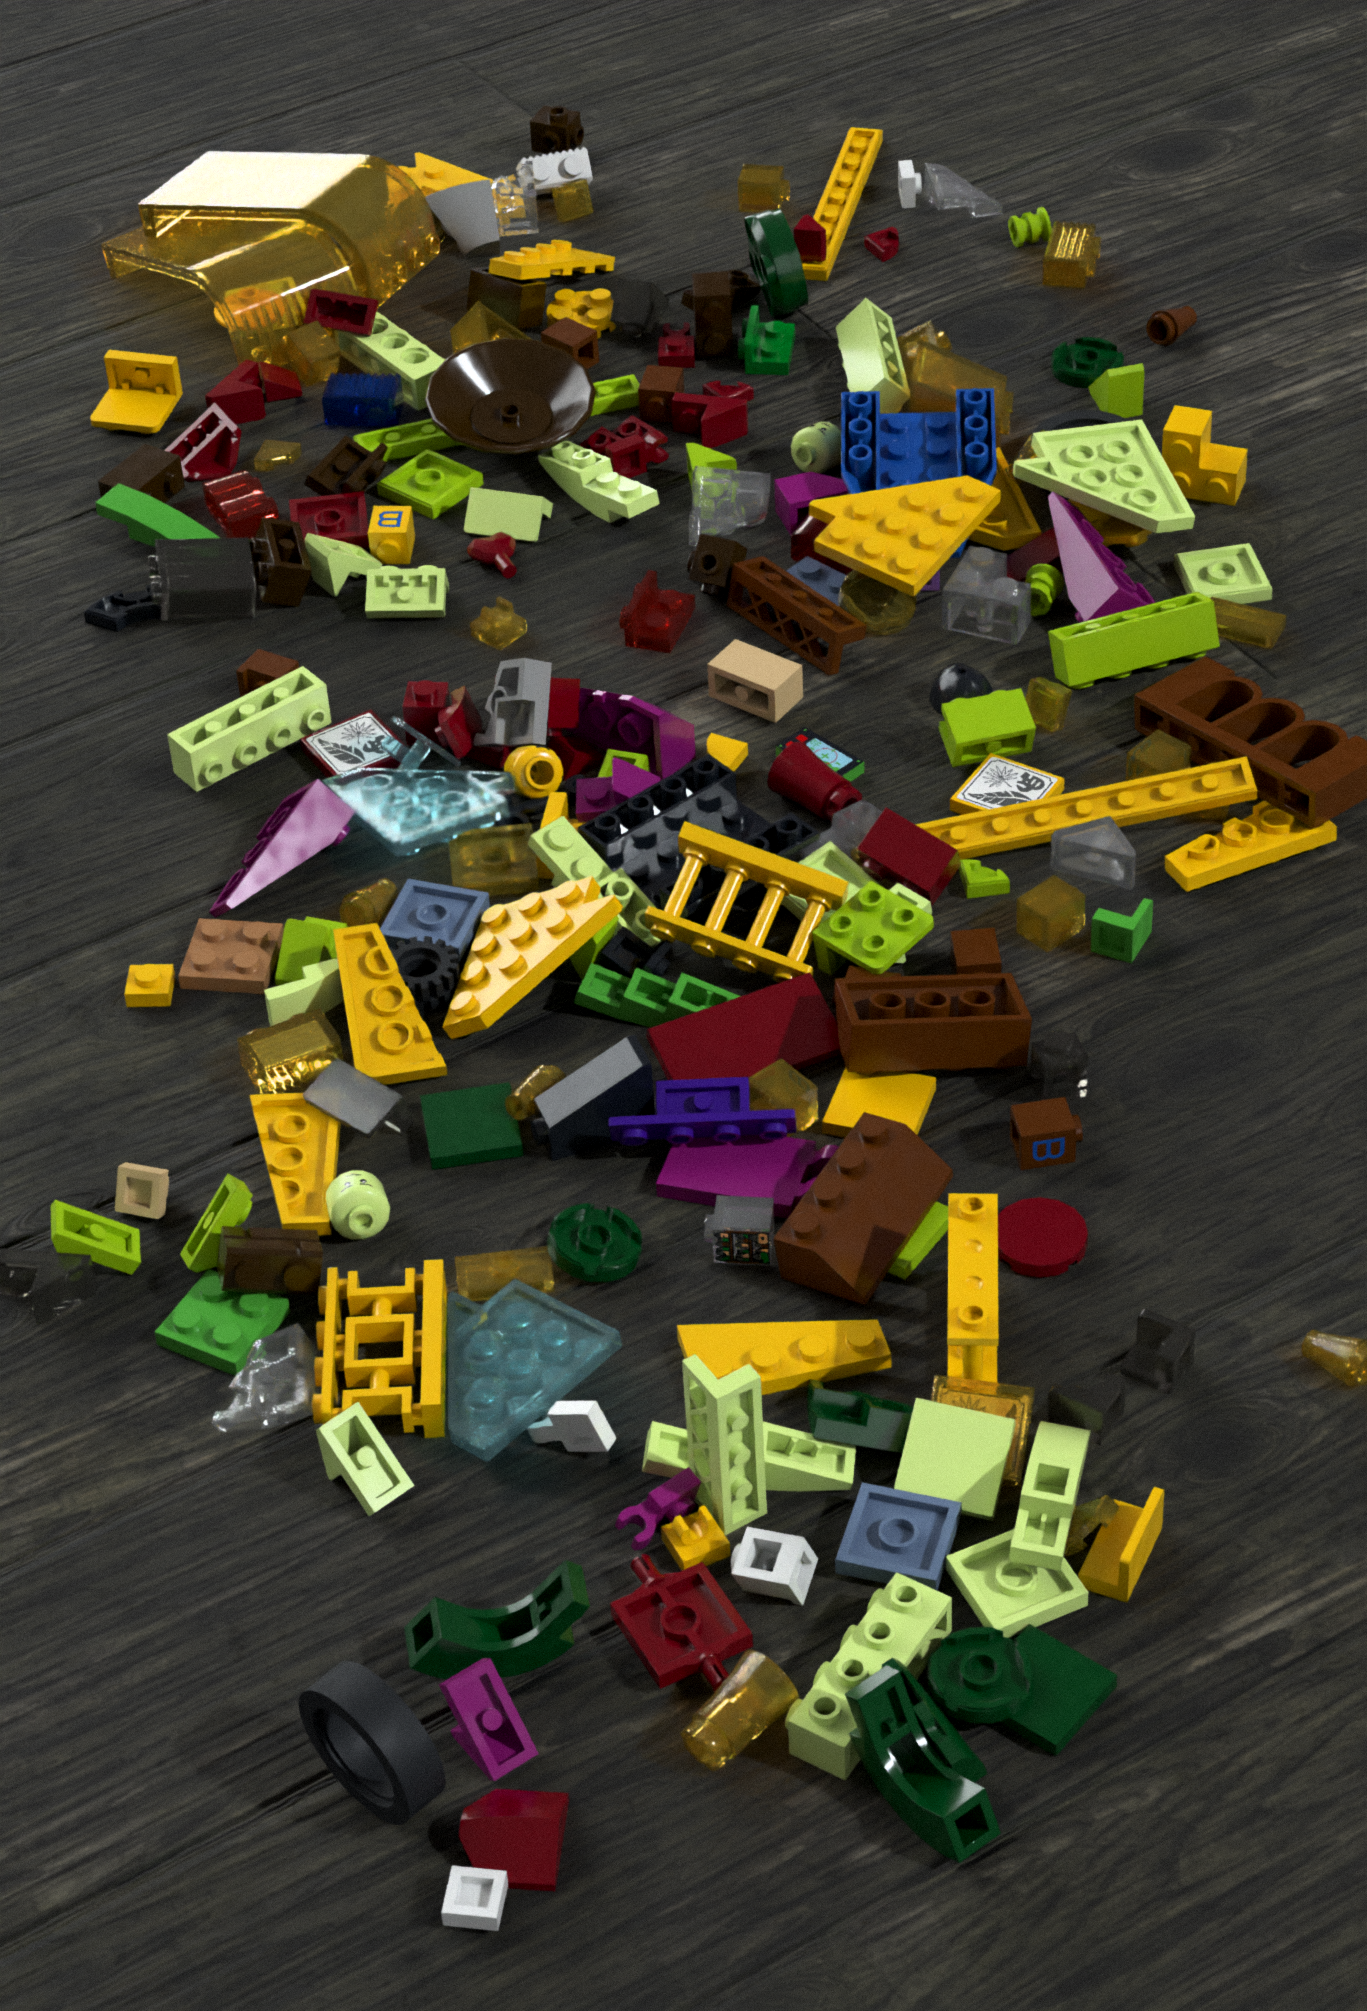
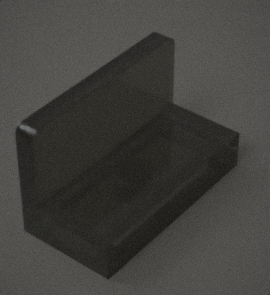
M338 1058L303 1093V1098L307 1104L368 1139L373 1137L383 1125L403 1135L414 1123L404 1097Z

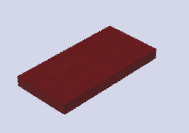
M810 972L649 1028L646 1034V1038L668 1080L748 1077L749 1087L841 1055L837 1022Z

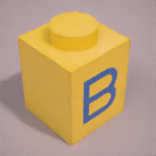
M373 506L368 529L370 555L382 564H410L415 541L412 506Z

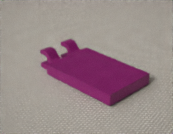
M759 1135L741 1136L740 1139L732 1142L716 1141L713 1137L694 1138L690 1143L672 1144L656 1182L657 1197L788 1218L839 1146L826 1145L817 1151L816 1141L792 1137L766 1140L760 1138Z

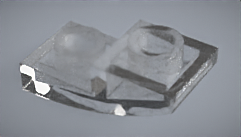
M862 799L834 813L832 827L820 833L819 840L800 850V857L806 858L831 841L850 859L856 860L859 857L857 847L882 811Z

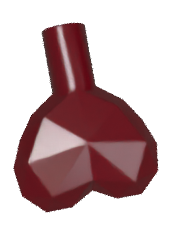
M498 532L490 537L474 539L468 545L467 552L471 558L485 565L496 566L505 578H511L517 572L515 565L510 560L516 548V540L511 535Z

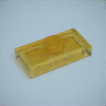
M548 1246L455 1257L460 1303L555 1292Z

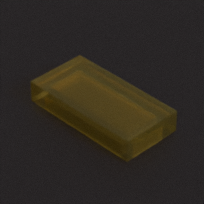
M1210 598L1214 601L1218 636L1272 649L1286 627L1287 615L1220 598Z

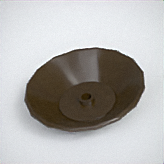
M503 338L473 344L446 358L429 379L425 403L433 423L454 442L484 453L518 455L549 449L575 435L592 414L596 389L587 368L565 350L537 340Z

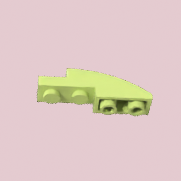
M562 441L552 446L550 450L538 455L540 464L570 497L591 513L609 523L622 517H634L660 504L657 490L613 472L610 458L576 445L571 441Z
M564 816L530 835L528 845L554 874L551 884L555 888L566 881H578L593 876L601 887L598 899L613 894L616 896L623 908L617 915L619 920L614 936L624 926L652 948L663 942V940L653 936L645 926V912L648 906L655 907L654 904L622 868L613 872Z
M1044 1421L1040 1422L1021 1491L1019 1511L1010 1546L1009 1561L1057 1571L1061 1570L1091 1430Z

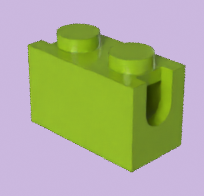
M1021 688L1009 691L997 690L989 695L969 699L957 698L942 704L941 711L945 721H940L938 728L952 767L982 762L990 753L1007 757L1032 751L1036 726Z

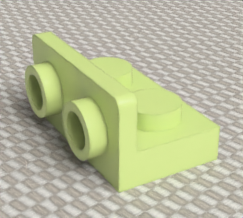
M423 565L417 569H399L395 566L367 569L365 602L367 618L445 617L446 593L449 592V582L445 568Z

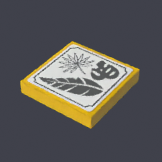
M990 753L950 798V811L964 815L1060 795L1064 791L1065 778Z

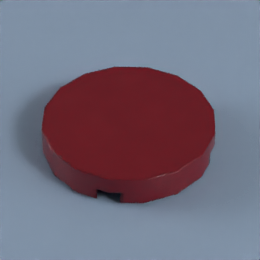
M1037 1197L1019 1200L1006 1206L998 1214V1259L1002 1262L1003 1258L1007 1263L1011 1264V1270L1033 1277L1056 1276L1068 1271V1266L1076 1260L1078 1264L1084 1258L1088 1244V1230L1084 1218L1075 1208L1059 1200Z

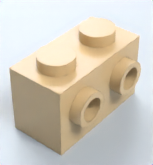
M737 639L732 641L707 664L710 697L774 723L781 719L803 698L801 664Z

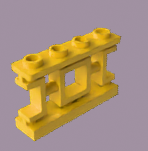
M443 1259L424 1260L423 1274H416L415 1268H405V1286L360 1288L358 1271H348V1278H339L338 1267L327 1268V1286L318 1287L320 1315H325V1321H317L316 1324L318 1351L323 1350V1357H315L314 1361L316 1387H322L321 1394H313L314 1424L324 1425L359 1402L368 1416L402 1414L404 1433L414 1432L415 1425H423L425 1438L445 1437L447 1286ZM418 1295H423L422 1330H416L414 1313L391 1315V1313L417 1312ZM347 1299L350 1316L372 1314V1316L346 1317L345 1334H341L342 1300ZM403 1341V1357L358 1360V1344ZM416 1367H421L420 1403H414L412 1386L389 1387V1385L415 1384ZM339 1371H344L347 1388L369 1387V1389L343 1390L342 1408H337Z

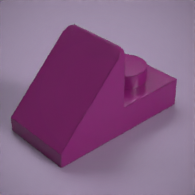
M614 757L612 759V776L576 779V816L578 823L592 820L661 781V778Z
M482 1658L439 1684L459 1724L450 1730L453 1738L490 1781L499 1779L539 1754L491 1658Z

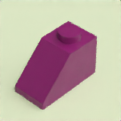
M811 471L774 480L775 511L790 536L823 529L829 525L809 515V503L812 500L849 495L842 479Z

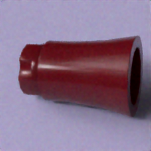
M794 742L787 746L777 756L768 774L767 784L770 791L791 799L809 809L823 820H829L836 826L850 822L857 814L862 801V794L852 786L851 782L823 762L804 742Z

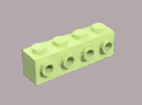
M865 298L836 326L839 340L838 347L842 353V365L848 380L847 387L850 392L880 391V414L898 413L911 396L892 318Z
M302 666L167 734L174 773L198 792L281 750L300 738L331 724L326 684Z
M897 1572L885 1589H877L869 1601L866 1615L858 1626L853 1624L845 1632L840 1650L831 1662L825 1661L818 1669L813 1681V1687L803 1700L797 1699L790 1707L785 1720V1728L788 1729L789 1754L846 1780L860 1761V1757L849 1735L857 1726L845 1693L882 1669V1664L892 1657L903 1663L917 1680L928 1665V1659L932 1651L934 1654L941 1646V1641L952 1631V1597Z

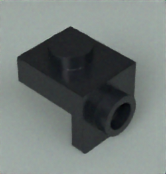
M622 926L602 950L595 962L608 970L630 979L636 968L662 977L671 964L665 957L673 944L666 939L656 951L626 927Z

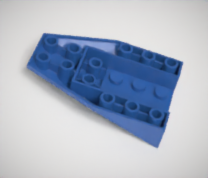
M994 388L956 389V412L880 414V391L841 392V478L849 494L966 475L990 486L992 485L997 474ZM968 538L950 558H960Z

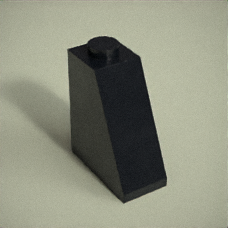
M636 1035L624 1038L534 1098L536 1118L530 1119V1127L536 1144L538 1146L544 1144L552 1161L618 1142L613 1141L611 1138L608 1123L609 1117L655 1115L652 1065Z

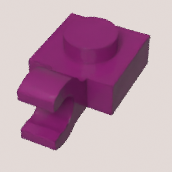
M689 1467L649 1492L647 1499L642 1503L627 1507L621 1511L615 1527L620 1530L628 1524L640 1526L643 1532L638 1533L634 1537L631 1547L634 1551L645 1548L651 1542L656 1528L668 1520L673 1522L676 1516L681 1515L682 1518L688 1516L696 1506L694 1501L701 1481Z

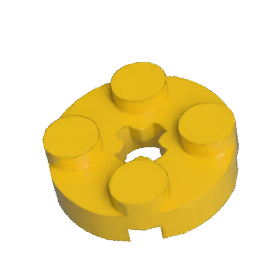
M603 288L577 292L571 289L559 290L554 294L555 300L548 305L546 311L548 327L567 317L596 330L598 338L601 337L602 330L609 327L611 332L618 324L617 304L611 299V292Z

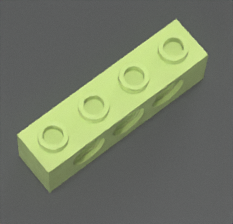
M377 311L371 336L334 330L336 350L339 354L419 411L427 407L425 398L429 379L446 359L437 355L425 344L413 338L405 330L399 328Z

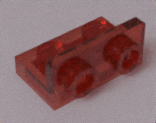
M648 570L642 582L635 585L628 606H623L620 613L619 625L621 629H624L625 646L671 653L696 608L695 595L680 593L675 590L658 589L657 572Z

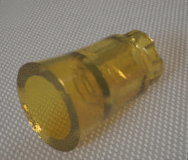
M746 1650L729 1676L714 1694L692 1715V1722L681 1731L680 1735L684 1740V1746L698 1762L704 1764L712 1771H717L728 1759H734L772 1723L787 1714L792 1704L799 1699L798 1692L789 1677L771 1659L757 1651Z

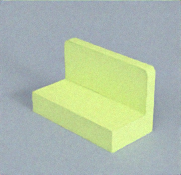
M471 487L464 531L468 534L489 537L498 532H503L511 535L515 540L535 543L538 541L541 519H551L553 503L543 496Z

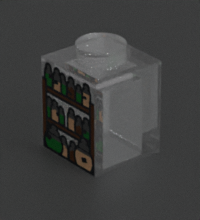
M717 1195L714 1215L706 1214L704 1228L705 1243H713L714 1263L771 1265L773 1238L775 1235L774 1198Z

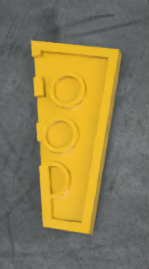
M551 240V244L538 243L535 248L521 247L520 252L505 251L504 256L490 259L489 273L526 280L550 277V274L572 275V271H580L585 274L595 273V268L602 271H613L615 257L571 248L572 243L569 241Z
M1262 801L1253 806L1252 815L1243 820L1234 817L1222 824V831L1214 836L1204 834L1166 855L1165 871L1186 892L1200 889L1208 884L1241 875L1246 871L1269 863H1276L1281 859L1304 851L1314 850L1319 846L1336 841L1337 826L1329 820L1317 828H1313L1270 803Z
M372 923L333 929L358 1089L446 1076L447 1066L441 1053H438L432 1041V1035L415 1006V1000L399 973L398 965L378 924Z
M341 1091L250 1095L251 1106L282 1229L317 1230L318 1236L331 1235L332 1222L328 1214L325 1198L329 1185L337 1175L342 1115Z
M878 1319L677 1325V1337L684 1359L696 1354L717 1379L750 1364L761 1376V1395L808 1386L809 1379L827 1382L891 1368V1352Z

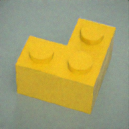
M1174 405L1163 429L1162 457L1184 497L1235 506L1246 481L1248 449L1210 443L1212 411Z

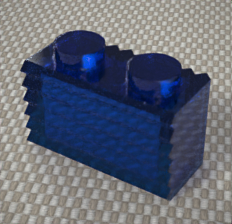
M332 372L328 377L322 397L325 425L398 426L400 414L404 406L401 376L398 373L394 376L391 373L387 376L382 373L379 376L377 373L373 375L369 373L366 375L353 373L350 375L346 372L342 375L339 372L335 375Z

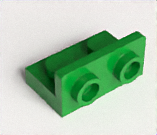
M751 305L749 318H743L742 338H739L738 358L745 360V374L789 375L795 341V323H783L781 321L759 323V305Z

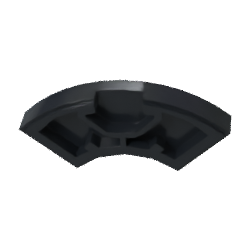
M173 584L145 585L146 590L125 595L120 590L99 599L84 611L85 623L119 632L127 625L141 620L165 619L172 621L193 600L192 589Z

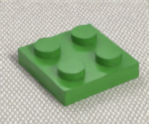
M208 1269L155 1331L157 1345L238 1377L290 1314L289 1301L273 1293L222 1291L218 1272Z

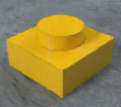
M173 964L130 965L124 993L126 1006H171L175 983Z

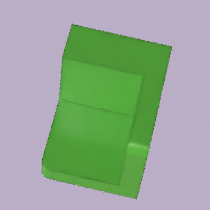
M1144 898L1132 917L1098 908L1092 917L1091 952L1132 963L1152 932L1153 900Z

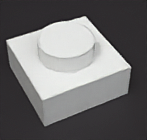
M912 160L898 161V191L902 208H916V194H921L922 192L921 174L914 172Z
M452 1865L441 1911L443 1925L498 1931L508 1888L507 1871Z

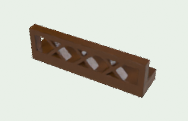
M764 556L733 564L727 606L829 676L837 674L839 672L843 645L863 640L867 625ZM744 587H746L749 592L750 598L753 603L752 605H749L742 600ZM767 603L773 606L778 622L775 623L771 620L766 607ZM795 620L799 623L804 637L803 640L797 638L791 621ZM818 638L829 643L827 657L822 653Z

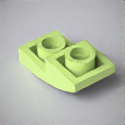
M337 958L302 967L304 977L302 980L264 989L269 1023L273 1033L310 1021L344 1001Z

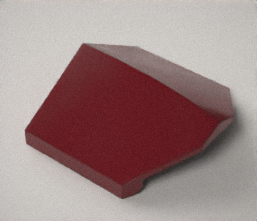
M214 403L165 451L180 456L183 476L187 482L222 479L231 474L237 464L242 431Z
M494 1789L464 1808L460 1820L459 1840L473 1868L507 1871V1889L555 1891L568 1812L569 1793Z

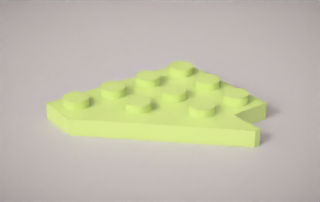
M1142 419L1033 433L1031 446L1037 458L1014 461L1012 472L1014 477L1151 532L1163 533L1193 529L1195 515Z

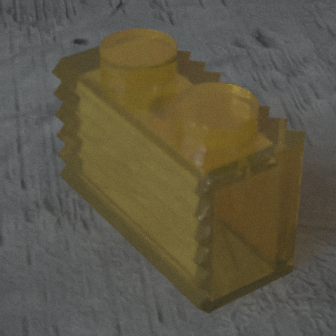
M1058 220L1054 222L1043 258V285L1085 288L1088 277L1095 276L1096 258L1099 259L1101 252V237H1096L1095 224L1091 223L1088 225L1086 222L1081 224L1079 221L1074 224L1072 221L1067 223L1065 220L1062 223Z
M321 1008L306 1014H295L284 1022L264 1029H254L247 1035L237 1038L241 1065L259 1094H276L278 1091L283 1093L286 1088L291 1090L294 1085L300 1087L303 1082L308 1084L311 1079L317 1080L319 1076L325 1077L327 1073L333 1075L336 1070L342 1071L344 1068L340 1037L336 1034L335 1029L333 1030L332 1024L326 1019L325 1013L323 1014Z

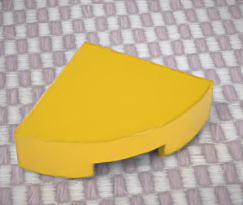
M711 733L707 739V754H710L735 772L748 756V743Z

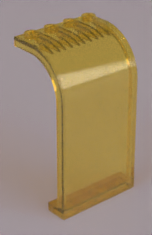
M207 151L138 203L145 237H158L181 218L295 221L314 225L330 234L343 247L353 264L360 296L378 300V307L440 254V239L436 234L432 212L420 188L399 167L372 155Z
M219 196L101 244L110 276L117 279L144 268L189 281L202 289L217 308L227 327L238 365L247 359L255 362L262 361L280 367L335 342L333 329L303 323L311 288L359 296L353 275L342 253L331 237L315 222L307 218Z

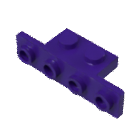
M748 1077L656 1081L657 1115L608 1118L612 1140L620 1141L621 1144L627 1146L643 1145L648 1140L666 1139L667 1142L673 1144H686L692 1142L694 1138L713 1137L716 1141L732 1142L746 1135H759L762 1139L778 1140L785 1138L787 1134L797 1133L794 1109L750 1111Z

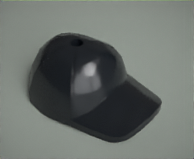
M953 663L943 668L936 676L931 687L929 702L934 710L943 715L941 711L943 703H948L957 698L969 699L989 695L993 690L988 679L981 672L962 663Z

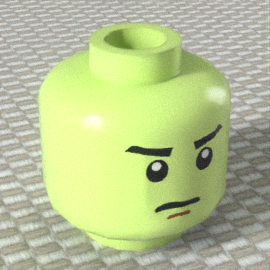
M818 422L796 433L791 443V454L799 469L805 473L811 471L822 474L841 464V431L837 426L830 422Z
M351 1170L340 1174L329 1185L325 1198L327 1210L333 1228L340 1235L351 1240H364L375 1236L384 1229L389 1220L390 1205L382 1183L373 1174L363 1170Z

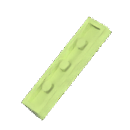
M694 1354L682 1360L689 1468L701 1481L695 1502L699 1507L703 1505L707 1507L724 1535H727L767 1514L761 1376L748 1364L717 1379L698 1356Z

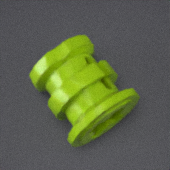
M1038 207L1036 214L1026 212L1022 214L1021 218L1014 215L1010 216L1008 220L1009 234L1015 247L1023 246L1024 242H1029V244L1037 243L1039 238H1042L1045 242L1051 240V222L1044 207Z
M1036 564L1028 570L1026 580L1017 595L1020 608L1025 613L1038 616L1045 615L1050 610L1056 596L1062 592L1065 584L1060 571L1048 564Z

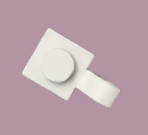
M556 1401L555 1404H541L537 1410L543 1421L528 1422L525 1426L534 1442L562 1441L568 1452H608L616 1440V1436L597 1401Z

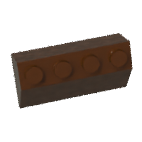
M1012 973L835 979L834 989L839 1049L848 1072L870 1075L878 1071L916 1073L928 1069L962 1071L966 1068L991 1067L1003 1070L1011 1066H1027L1032 1017Z
M864 1112L773 1238L781 1279L865 1305L953 1178V1169L906 1124Z

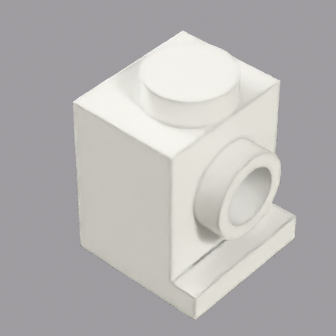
M747 1527L742 1543L737 1544L733 1550L731 1574L743 1591L788 1599L793 1604L803 1606L818 1557L804 1537Z

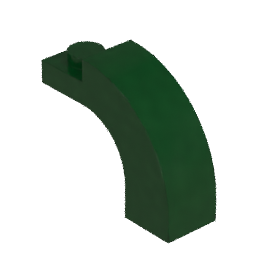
M565 1560L532 1593L516 1603L501 1608L471 1609L434 1597L404 1627L410 1669L447 1680L480 1659L491 1658L500 1678L532 1671L553 1661L575 1644L571 1625L580 1619L590 1608L582 1566Z
M886 1665L845 1693L857 1726L849 1735L864 1767L890 1806L923 1841L946 1857L961 1863L1001 1834L986 1789L951 1769L927 1740L916 1718L900 1671Z

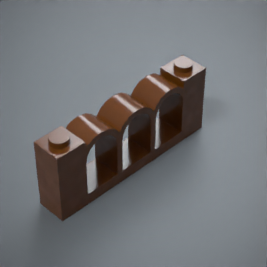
M1206 656L1134 695L1135 730L1201 766L1247 756L1257 788V797L1313 828H1317L1367 799V740L1357 735L1348 739L1346 732L1341 727L1327 721H1305L1303 709L1296 703L1279 698H1263L1260 686L1254 681L1235 676V671ZM1223 716L1212 723L1208 722L1210 719ZM1266 738L1254 746L1249 744L1257 739ZM1311 760L1297 769L1292 767V765L1301 761Z

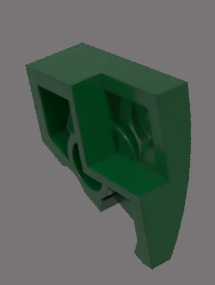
M809 1379L807 1411L810 1430L814 1438L903 1453L913 1412L912 1405L882 1399L855 1390L840 1392L824 1389L825 1382Z
M893 1657L883 1663L882 1668L888 1665L900 1671L918 1723L927 1740L942 1760L956 1773L972 1782H976L985 1776L987 1770L983 1762L941 1712L908 1668Z

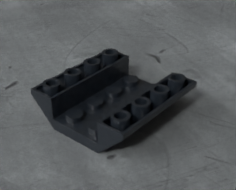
M710 754L578 827V833L613 872L622 868L654 906L663 911L686 860L683 854L679 853L678 835L684 821L786 859L820 839V832L793 813H789L771 824L737 800L736 773ZM711 864L701 867L680 916L681 918L693 914L716 900L727 875L724 869Z

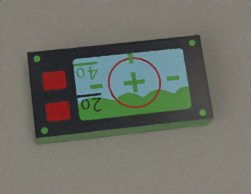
M803 727L776 745L777 757L790 744L799 741L804 742L823 762L850 782L864 773L863 760L806 727Z

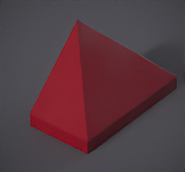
M311 288L303 323L371 336L379 301Z

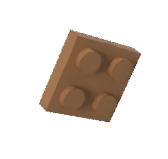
M199 918L178 975L180 988L264 994V989H268L280 953L284 932L283 924Z

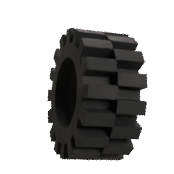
M417 936L410 937V944L407 945L402 940L396 942V950L391 947L389 949L398 965L399 973L406 987L408 986L415 1000V1006L419 1014L424 1015V1009L430 1008L432 1013L439 1012V1004H442L445 1008L450 1006L451 998L454 996L460 979L458 954H455V949L451 945L446 947L445 941L438 939L433 944L432 937L424 936L423 942H417ZM418 974H430L423 977H412Z

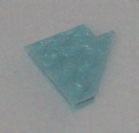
M359 767L322 780L323 784L355 811L351 818L395 856L412 855L417 853L422 847L436 842L451 841L458 834L475 828H486L493 825L495 821L510 816L508 801L502 796L518 791L515 786V776L511 772Z
M513 1279L482 1306L452 1291L448 1294V1429L452 1443L489 1462L547 1412L556 1401L561 1400L623 1346L620 1332L517 1279Z

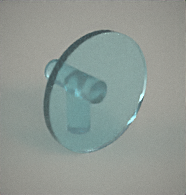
M393 716L390 720L417 739L411 750L390 735L383 740L380 746L381 750L401 763L392 777L404 786H406L430 750L457 768L461 765L458 759L398 717Z

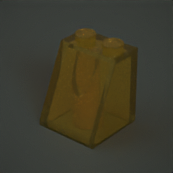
M918 341L910 380V413L956 412V389L994 388L996 448L1000 447L1002 435H1009L1010 414L1013 413L1014 392L1007 391V376L927 341Z

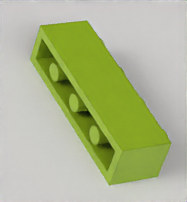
M1200 592L1190 593L1048 631L1055 677L1074 689L1090 687L1094 684V680L1105 677L1112 679L1124 678L1131 675L1132 670L1142 667L1150 669L1165 667L1169 664V660L1180 657L1187 659L1199 658L1206 655V650L1220 647L1214 601Z

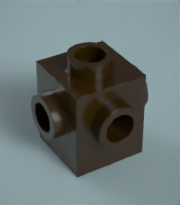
M543 106L529 121L531 146L534 152L545 154L551 152L555 154L558 151L561 154L563 150L566 152L569 149L574 151L583 142L584 128L581 126L580 112L567 110L562 106Z
M700 534L696 550L691 552L688 559V579L700 586L699 592L722 597L723 591L729 592L733 564L745 561L748 548L737 541Z

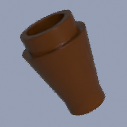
M1190 306L1156 311L1147 322V334L1151 341L1156 344L1171 345L1188 328L1195 325L1197 315Z

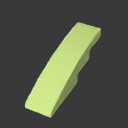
M652 1421L647 1433L642 1472L672 1478L689 1467L687 1430ZM763 1422L766 1490L802 1492L851 1489L854 1476L856 1445L814 1438L811 1433Z

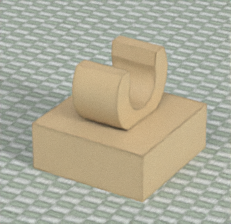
M127 1162L118 1166L115 1211L154 1219L164 1216L169 1188V1170Z

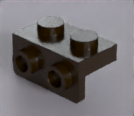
M345 435L308 474L304 485L320 496L365 492L369 483L368 480L371 478L376 481L385 469L387 462L383 458L388 446L381 442L373 452H370Z

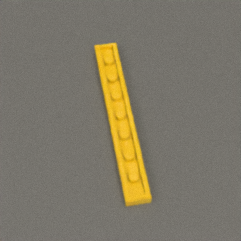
M855 127L849 129L813 216V219L826 229V260L822 262L801 260L805 279L828 280L882 144L883 130Z
M1246 756L915 825L957 849L960 860L1255 800L1257 799V788Z

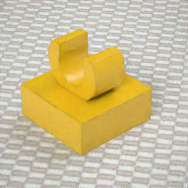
M705 1505L700 1506L698 1511L683 1518L681 1515L676 1516L673 1522L661 1526L662 1541L682 1571L700 1562L708 1566L731 1556L730 1542Z

